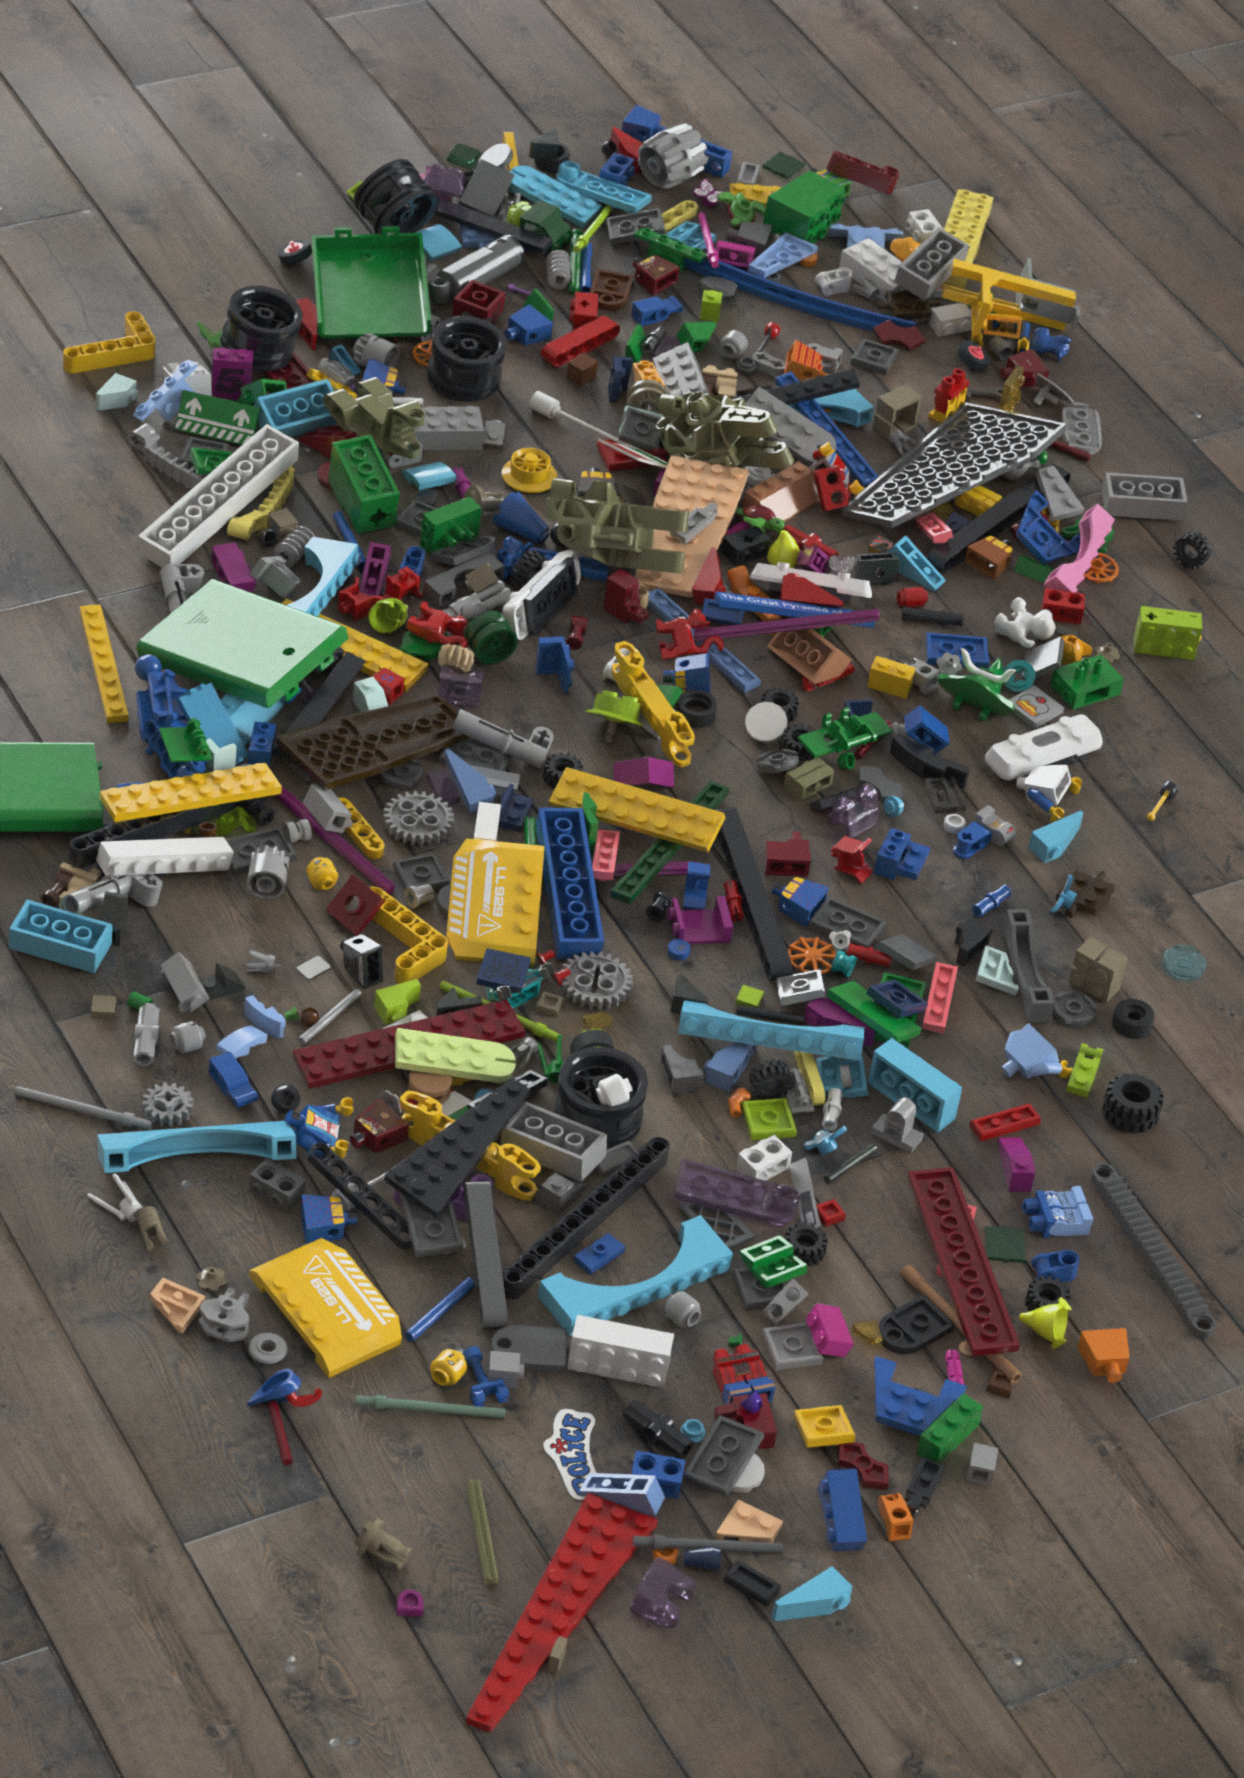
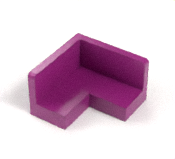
M644 757L613 763L614 781L630 786L653 784L667 788L674 787L673 762Z

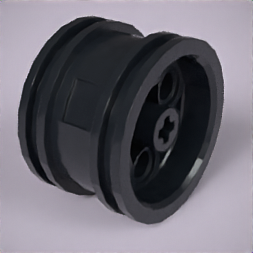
M247 286L236 290L229 300L227 308L228 320L224 323L220 335L221 348L253 351L252 370L275 371L285 367L292 359L295 349L294 337L298 335L303 320L301 307L288 294L271 287Z
M457 316L442 321L433 332L432 355L429 358L427 378L431 386L440 394L457 401L475 402L491 397L500 386L501 364L505 358L507 345L504 334L492 323L476 317Z
M591 1047L577 1051L569 1056L561 1066L558 1081L559 1094L556 1098L554 1113L607 1134L606 1150L626 1141L632 1142L639 1134L642 1125L643 1104L645 1103L648 1087L647 1074L643 1066L635 1058L617 1049ZM614 1074L620 1075L622 1079L627 1078L632 1087V1091L629 1092L630 1100L615 1106H602L596 1093L599 1081Z

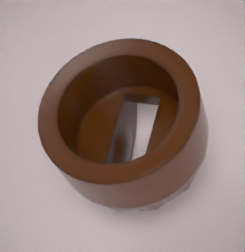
M203 822L199 824V835L201 838L216 836L217 825L215 823Z
M307 1007L302 1011L300 1022L303 1026L312 1027L319 1021V1014L315 1008Z

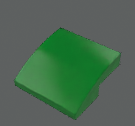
M588 792L583 793L581 808H583L590 855H594L599 824L596 819L597 805Z
M780 1235L740 1250V1256L749 1270L767 1289L807 1273V1265L793 1254V1245Z

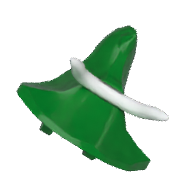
M962 648L964 665L972 675L957 676L941 673L937 679L943 690L955 698L953 709L959 711L962 704L966 702L982 709L978 719L984 722L991 713L1000 716L1011 714L1014 710V703L1004 698L1000 694L1003 683L1008 681L1015 672V669H1009L1004 673L1000 658L988 669L983 667L979 669L973 665L968 652Z

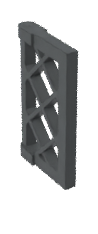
M712 1190L693 1199H688L680 1203L678 1207L689 1219L702 1216L703 1210L717 1213L716 1219L703 1218L707 1223L714 1225V1232L721 1239L729 1240L725 1242V1245L730 1250L754 1240V1234ZM711 1201L715 1207L705 1205L704 1203ZM691 1209H700V1214L695 1215ZM719 1213L723 1214L730 1222L718 1220ZM717 1225L731 1228L730 1234L716 1232ZM733 1229H737L742 1235H732Z

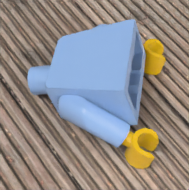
M1029 1023L1022 1030L1013 1031L1009 1034L1005 1045L1008 1062L1001 1067L1007 1077H1011L1017 1071L1025 1078L1045 1074H1058L1062 1078L1070 1076L1073 1069L1066 1068L1068 1062L1062 1060L1061 1063H1058L1059 1059L1056 1049Z

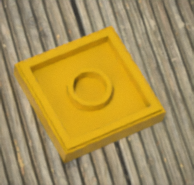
M842 1405L794 1410V1420L807 1448L855 1442V1433Z

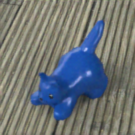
M1044 327L1037 328L1033 331L1029 350L1033 349L1036 354L1052 353L1059 362L1068 353V344L1071 339L1066 336L1052 337L1048 329Z
M512 536L505 538L503 549H500L496 556V559L503 562L502 564L504 565L503 579H506L508 574L510 576L513 575L512 571L516 569L514 565L519 563L517 560L519 558L522 559V555L530 547L534 546L533 542H527L523 546L521 541L514 539Z

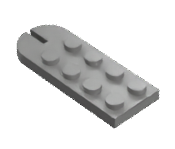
M761 387L746 402L747 407L770 412L778 427V431L768 439L776 442H785L790 453L806 464L812 465L815 462L812 457L813 452L827 442L830 443L833 450H836V441L829 432Z

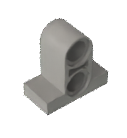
M281 556L261 557L250 572V575L255 579H262L279 596L285 599L292 595L300 583V579L285 566L287 561Z
M900 1098L888 1114H882L872 1126L871 1134L912 1153L923 1138V1133L913 1129L916 1114L915 1104L908 1098Z

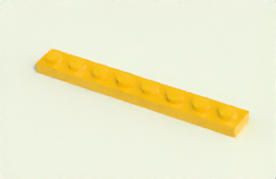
M101 604L80 606V616L106 722H127L129 715Z

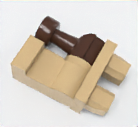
M707 365L706 368H703L702 376L709 394L717 393L718 397L724 398V395L731 399L735 398L738 373H735L734 369L726 368L724 371H721L712 365Z
M63 862L60 865V870L55 873L53 888L43 892L40 897L41 902L51 907H56L59 903V909L65 910L63 907L64 896L101 880V871L91 868L86 872L83 868H76Z

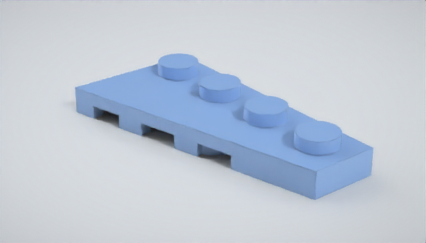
M785 233L749 264L748 271L756 276L765 278L817 253L818 246Z

